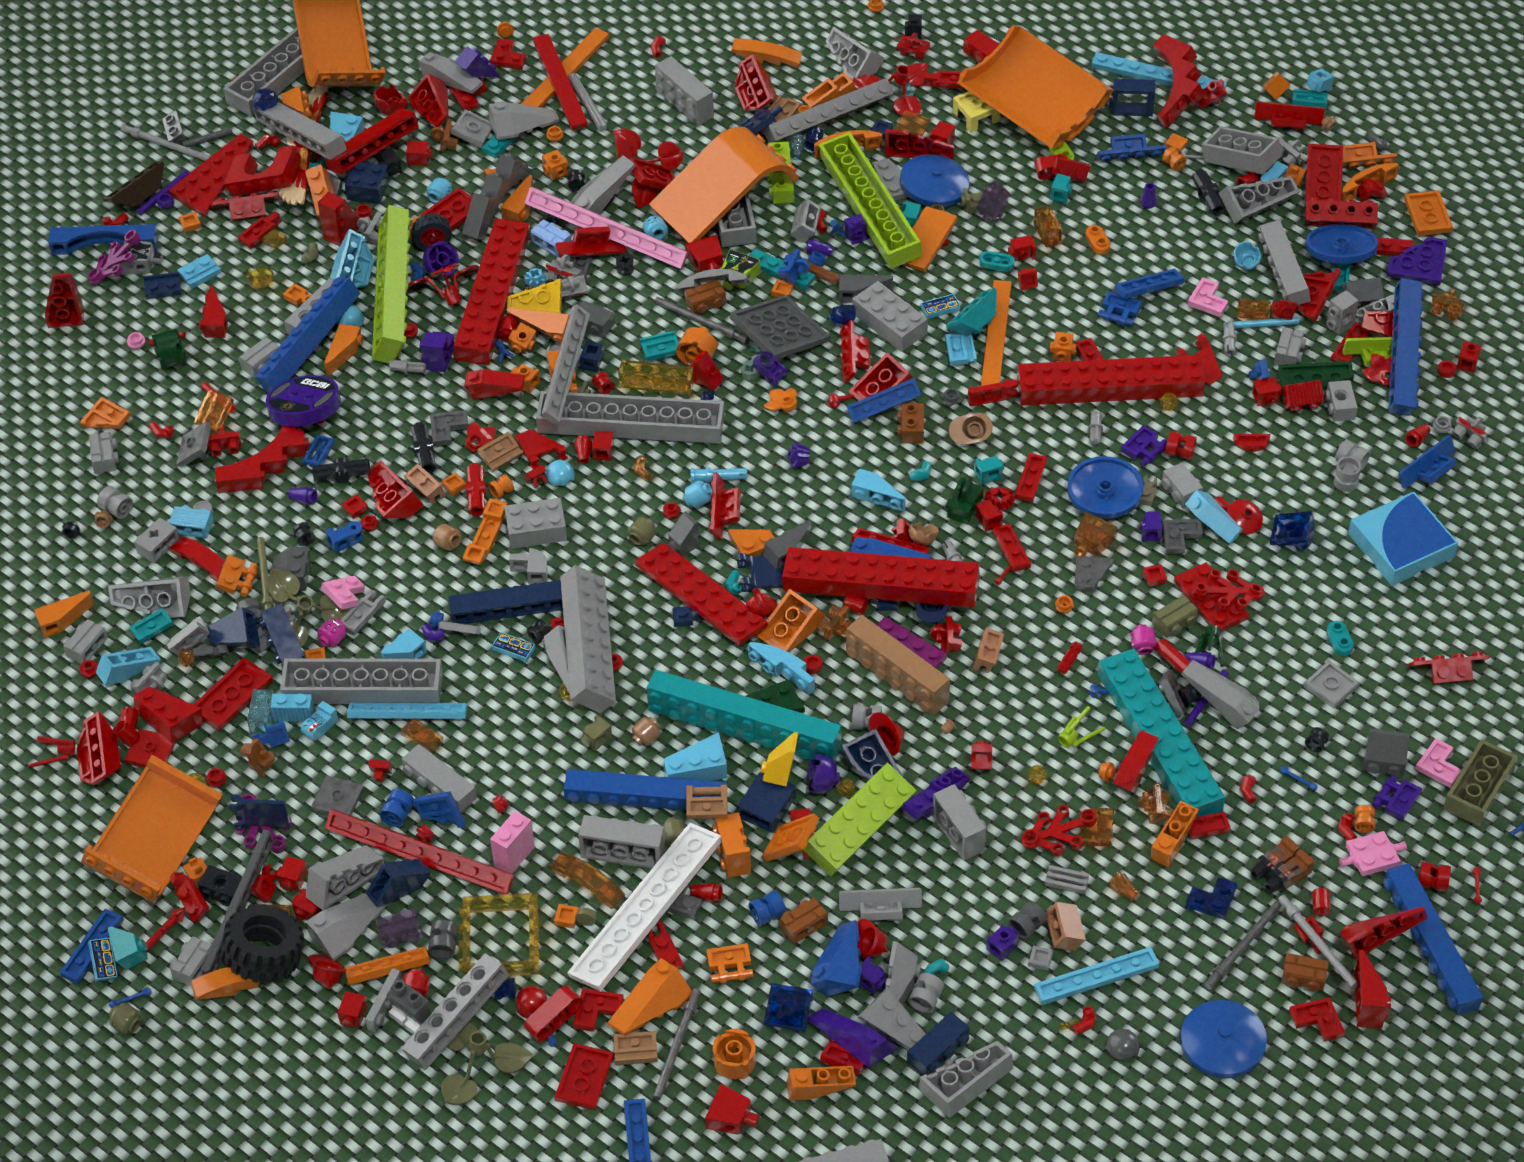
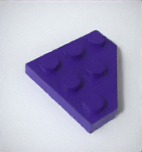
M1428 237L1423 243L1404 250L1398 256L1391 257L1389 259L1387 277L1405 278L1422 283L1440 285L1447 240Z

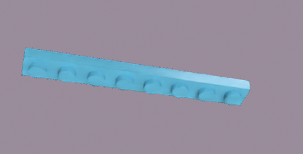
M1096 52L1091 64L1093 69L1136 79L1155 80V83L1173 86L1174 74L1172 69ZM1200 76L1196 82L1204 89L1208 87L1209 82L1215 79Z

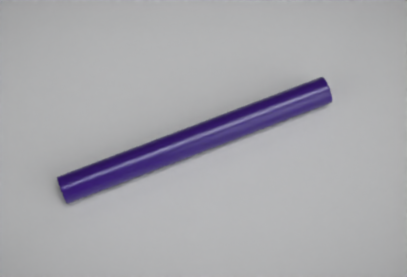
M186 170L137 209V213L139 215L144 214L157 203L160 194L168 193V190L186 177L189 172Z
M1223 669L1220 675L1227 677L1229 673ZM1204 696L1183 722L1184 727L1189 728L1209 702Z

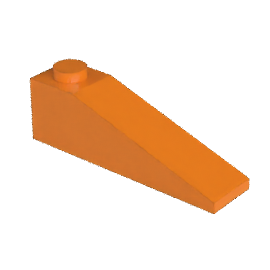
M507 308V312L521 323L543 333L556 342L562 343L569 314Z
M660 958L635 986L608 1021V1025L625 1036L646 1025L647 1021L655 1017L658 1019L671 1009L676 1010L680 1008L690 998L692 990L678 968Z

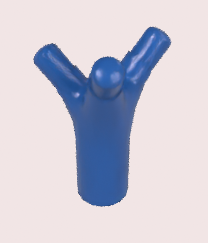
M832 220L830 222L832 230L829 234L833 235L836 232L845 237L846 235L841 230L843 225H838L836 220Z
M501 340L496 342L500 352L499 363H502L505 355L511 358L514 357Z

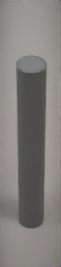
M231 127L184 141L182 146L188 148L233 134Z

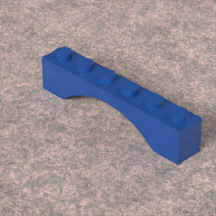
M156 224L50 228L48 244L51 255L71 254L86 246L113 243L115 241L120 245H124L125 235L134 229L140 235L141 241L152 243L154 252H157L158 232Z

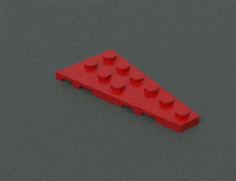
M240 133L170 188L168 193L172 198L206 218L209 209L212 207L211 202L215 201L226 188L224 182L235 156L249 153L254 146L253 140Z

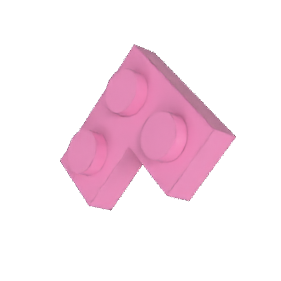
M1202 277L1188 300V306L1221 317L1228 306V301L1214 296L1219 283Z
M348 576L323 582L321 590L342 610L358 606L359 599L354 594L364 592L365 585L356 576Z
M1437 738L1432 742L1415 770L1449 788L1453 786L1462 771L1446 762L1453 751V747Z

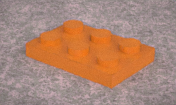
M1439 190L1405 194L1404 201L1417 236L1452 232L1453 226Z
M813 813L778 826L761 857L768 862L805 849L808 844V838L816 830L819 817Z

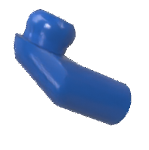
M413 262L410 265V268L414 271V275H411V280L424 278L425 270L418 262Z

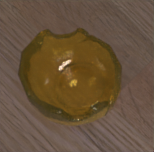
M256 266L255 270L251 271L248 268L245 272L250 286L256 289L265 288L274 280V272L269 267Z

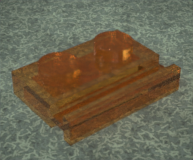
M208 390L194 423L201 425L207 421L211 424L210 430L220 432V427L223 426L234 399Z

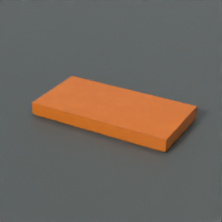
M926 206L912 228L921 242L923 256L902 265L926 272L957 222V216Z

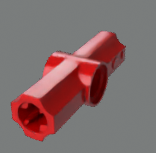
M471 463L470 466H467L468 482H466L468 509L469 514L481 516L485 509L486 497L483 465Z

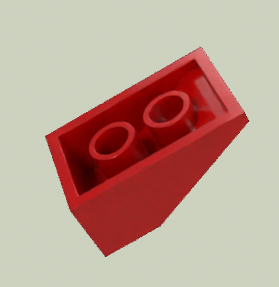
M887 352L849 392L859 401L914 377Z
M1359 950L1354 971V979L1358 982L1357 987H1355L1357 1027L1383 1028L1384 1020H1388V1009H1391V997L1387 996V987L1364 950Z

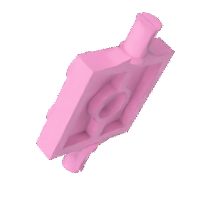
M1384 831L1346 841V848L1350 856L1340 858L1339 864L1341 867L1353 864L1359 870L1361 876L1381 872L1400 866L1401 860L1396 852L1407 850V845L1405 841L1392 844Z

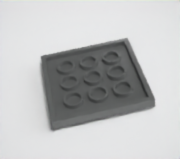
M787 295L737 310L730 314V319L764 352L767 351L773 354L776 359L829 342L830 335Z

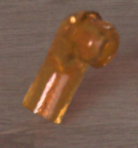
M639 455L634 460V472L647 481L651 477V473L644 468L645 462H648L645 456Z

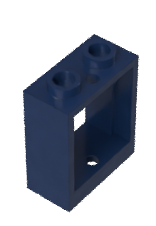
M1114 79L1113 86L1110 85L1114 91L1111 94L1112 98H1109V108H1112V115L1153 117L1155 80ZM1118 94L1147 95L1146 103L1117 102Z

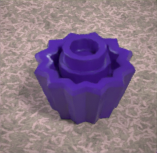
M794 442L788 451L790 466L794 469L808 464L810 458L808 447Z

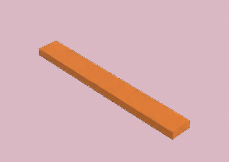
M598 28L592 30L561 62L567 76L576 73L609 39V33ZM549 77L521 105L542 108L555 95Z
M994 280L993 288L997 290L996 315L991 319L992 322L988 324L981 386L1000 383L1012 281Z

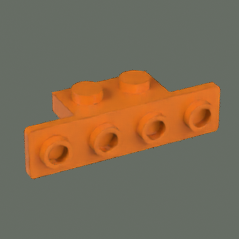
M1375 142L1343 145L1342 168L1349 167V169H1355L1362 165L1372 167L1379 163H1393L1398 156L1397 153L1377 155Z

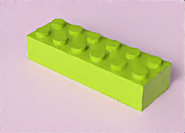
M887 762L807 841L808 844L803 850L832 877L917 790Z

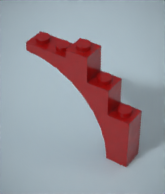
M1163 34L1154 43L1153 47L1158 57L1169 63L1174 74L1170 96L1165 106L1157 115L1162 127L1168 129L1188 105L1195 106L1205 94L1200 84L1196 82L1201 74L1197 66L1193 64L1197 58L1193 47Z
M283 426L272 442L257 454L231 465L215 467L218 493L263 489V481H266V474L285 473V465H288V458L305 457L306 449L310 448L309 438H305L304 430L301 431V426Z

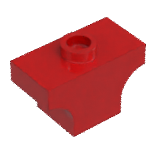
M701 351L686 370L694 384H702L710 391L715 390L724 379L707 351Z
M976 741V744L971 746V770H991L992 744H988V741Z

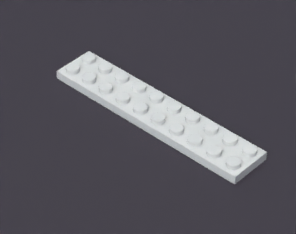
M689 823L567 972L569 977L601 992L721 844V835Z

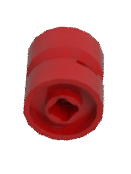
M1171 431L1167 440L1165 454L1171 456L1179 454L1181 458L1191 460L1195 451L1197 437L1191 435L1183 437L1182 433ZM1182 443H1185L1184 449L1181 448Z
M1422 861L1418 880L1423 889L1434 887L1435 891L1447 893L1451 866L1439 864L1435 867L1433 863Z

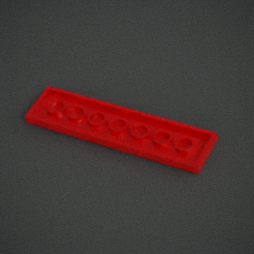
M664 542L635 560V566L692 610L698 612L701 617L739 646L768 627V621L760 615L751 613L742 601Z

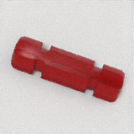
M1077 641L1072 643L1071 648L1068 649L1058 665L1057 671L1059 673L1066 674L1069 671V667L1072 666L1078 657L1077 654L1082 650L1081 643Z

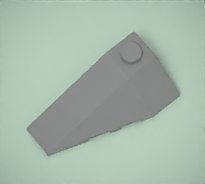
M431 52L419 60L423 78L429 73L443 80L445 85L469 93L475 92L483 85L480 79L472 77L455 63V60Z
M624 155L581 187L570 203L600 214L635 168L636 164Z

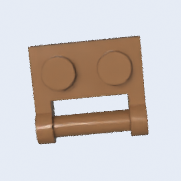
M721 784V787L686 786L687 819L728 818L727 784ZM693 795H721V797H693Z

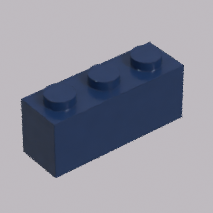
M281 603L260 611L261 618L258 620L261 628H266L268 635L266 639L269 646H273L276 653L273 656L277 665L281 663L283 668L284 658L304 659V653L283 604Z
M950 1011L907 1051V1063L922 1075L926 1074L928 1076L930 1073H935L936 1069L940 1068L941 1063L945 1059H950L959 1046H964L968 1042L970 1027Z

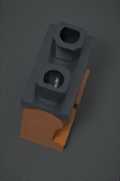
M1285 836L1281 839L1280 844L1258 857L1257 864L1251 869V876L1255 880H1260L1264 877L1267 880L1264 883V887L1270 894L1276 891L1283 893L1286 888L1291 887L1311 874L1315 861L1305 851L1299 850L1300 847L1292 839Z

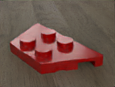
M1335 268V272L1325 274L1323 271L1303 274L1311 301L1297 305L1296 310L1313 322H1316L1341 275L1340 268Z

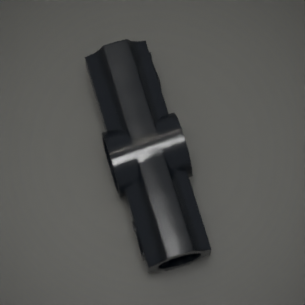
M1203 169L1196 170L1192 174V180L1198 189L1200 201L1205 202L1211 214L1215 216L1221 215L1226 207L1219 195L1220 191L1217 183H1213L1208 173Z
M417 422L411 427L415 456L418 458L419 465L431 474L436 470L432 439L429 438L427 425Z
M337 458L330 464L312 466L314 481L334 479L337 482H346L352 476L371 474V468L368 458L352 461L346 458Z

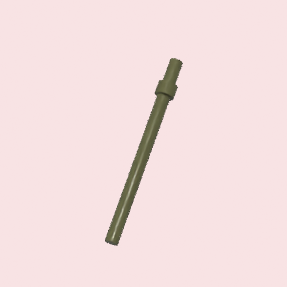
M259 537L257 538L263 592L261 601L262 608L266 610L273 607L274 604L273 598L268 591L269 576L265 539Z

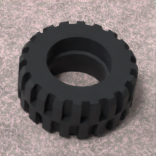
M254 904L249 905L248 908L243 907L233 913L225 924L221 956L227 967H231V971L234 974H240L241 978L245 980L251 979L252 982L256 983L259 981H264V983H270L271 980L279 981L283 979V976H289L297 968L300 961L304 941L303 929L293 915L289 916L287 911L284 909L281 911L273 905L268 907L266 906L267 904H260V906H255ZM265 940L271 942L275 946L260 947L254 945L249 941Z

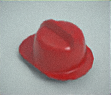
M881 712L873 713L869 719L871 731L877 730L891 756H895L899 752L900 745L904 740L902 728L894 723L888 715Z
M859 920V941L857 947L860 950L861 957L864 959L868 956L875 958L879 957L882 953H888L886 934L879 930L870 920Z
M319 954L308 956V960L313 965V979L320 982L327 989H330L333 984H338L343 972L347 971L337 960L333 961L328 956Z

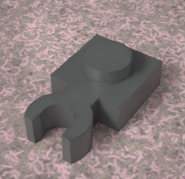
M209 644L198 645V648H193L196 661L229 655L227 645L213 647L209 646Z

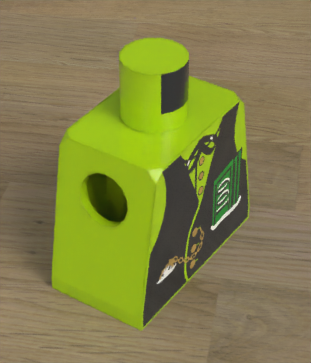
M730 249L721 269L743 273L750 278V281H753L761 272L760 259ZM729 279L722 280L723 286L727 290H731L734 286L745 288L749 284L733 285Z

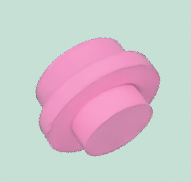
M133 332L128 336L127 344L132 349L141 348L145 344V337L139 332Z

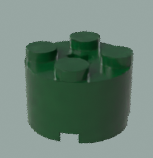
M177 328L151 335L154 345H157L154 348L157 358L161 357L159 361L162 370L187 362Z

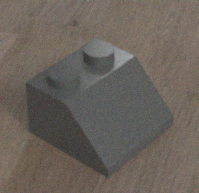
M288 547L273 558L271 570L275 568L294 574L300 582L299 591L307 590L312 562L309 547Z
M1369 728L1364 751L1363 771L1403 777L1410 734Z

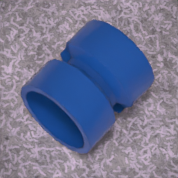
M393 789L379 813L380 818L391 826L401 827L413 807L415 799L405 790Z
M776 890L764 895V899L757 898L748 904L750 913L759 927L770 923L772 918H780L786 911L783 899Z

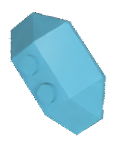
M351 229L347 231L337 251L330 278L348 277L357 288L368 286L374 259L366 244L365 236Z

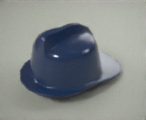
M917 603L916 614L924 622H939L946 617L948 605Z

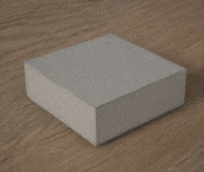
M1033 945L1028 967L1049 971L1054 950Z

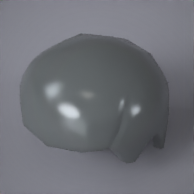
M1117 1029L1108 1037L1106 1046L1109 1054L1115 1059L1128 1061L1129 1058L1138 1056L1140 1043L1136 1034L1129 1029Z

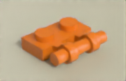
M228 554L215 588L234 594L235 589L241 590L240 595L242 597H247L253 588V579L257 577L258 565L251 563L250 568H245V560ZM240 576L246 577L245 581H240Z
M748 943L706 949L709 970H718L719 974L711 975L712 983L720 982V984H724L730 980L739 979V981H744L745 978L753 977L752 969L744 970V966L751 965ZM737 967V971L725 973V969Z

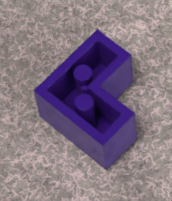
M435 331L425 333L424 339L420 340L419 348L422 350L421 361L426 364V370L446 373L454 351V334Z

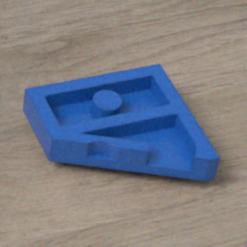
M451 791L416 797L413 801L422 819L435 820L442 824H446L448 821L456 823L458 828H463L466 823Z

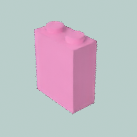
M514 811L490 838L493 862L496 868L513 873L535 848L532 821L517 811Z

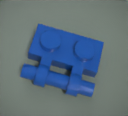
M1108 291L1102 303V308L1107 311L1099 310L1098 317L1104 318L1105 321L1110 322L1112 320L1118 322L1122 326H1133L1134 319L1128 317H1137L1142 301L1134 298L1124 299L1119 294ZM1113 312L1120 313L1122 316L1113 314Z

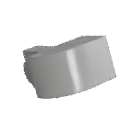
M530 548L529 554H510L511 572H527L528 584L548 581L547 559L541 551Z

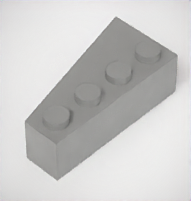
M1290 176L1264 182L1258 181L1251 184L1226 186L1219 192V195L1234 224L1293 198L1300 191L1294 179Z
M365 845L309 867L306 898L320 909L325 910L373 879L378 873L384 858Z
M996 1041L973 1052L972 1056L964 1059L963 1057L955 1060L954 1064L946 1068L942 1066L929 1076L925 1074L919 1077L921 1093L951 1118L1014 1069L1012 1053L1000 1042Z

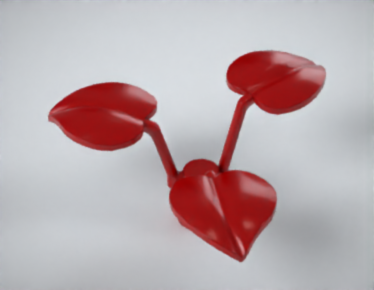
M916 63L908 66L899 65L896 73H892L888 79L889 83L894 79L898 85H902V98H897L893 104L895 112L900 116L913 119L920 115L921 104L915 96L906 97L905 88L907 82L915 87L924 85V73L928 74V63ZM871 74L853 77L856 90L880 81V78Z
M630 129L614 130L613 134L618 153L626 158H635L638 154L636 150L642 144L639 135ZM666 141L658 147L659 158L647 160V162L661 161V167L664 170H674L681 164L683 152L675 143ZM635 177L632 182V194L637 208H642L649 204L656 197L657 188L639 184Z
M459 263L448 265L431 274L433 278L443 274L448 286L443 289L444 293L429 277L411 281L408 283L407 290L417 284L429 282L442 296V299H446L450 307L462 302L457 279L469 273H477L479 266L472 265L451 276V279H454V286L450 285L446 272H451V270L460 266Z

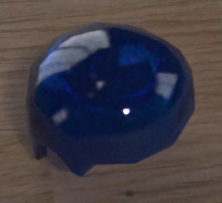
M267 88L258 89L252 97V107L255 111L258 107L263 111L273 108L278 102L277 93Z
M841 305L833 307L832 314L829 311V319L838 326L846 325L849 320L854 322L856 319V306Z

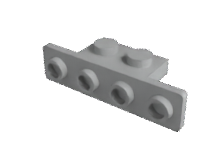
M921 888L839 891L840 911L860 910L861 919H868L871 922L876 920L894 921L903 919L902 908L922 907Z

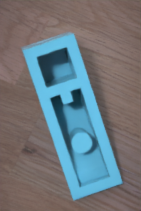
M1196 490L1185 503L1196 517L1229 544H1232L1243 530L1207 492Z
M151 647L105 654L100 658L96 674L105 685L121 683L142 672L146 666H152L155 662L159 663L161 659Z

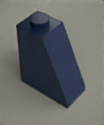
M241 607L208 626L210 633L208 637L213 645H227L228 648L260 647L255 612Z
M420 859L382 863L366 894L376 907H381L422 888L431 872Z

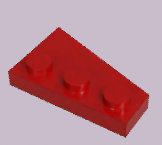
M1365 311L1360 330L1382 337H1392L1394 312Z

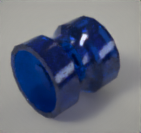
M810 127L807 130L805 147L808 150L814 151V144L823 139L824 133L822 129Z
M508 978L494 992L495 1000H501L503 997L516 999L515 978Z

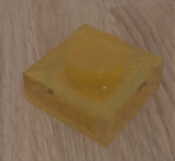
M272 229L262 238V243L275 251L287 241V236L276 229Z

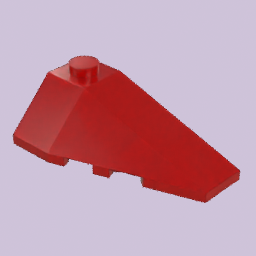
M885 130V157L914 158L921 155H940L954 160L953 145L903 130Z
M71 273L52 275L45 309V319L48 328L84 325V306Z
M380 460L371 468V474H368L370 486L373 488V498L376 500L375 506L386 519L410 518L424 506L413 491L383 461Z
M1424 907L1414 908L1349 924L1344 927L1340 935L1354 959L1357 960L1359 950H1364L1365 954L1428 919Z

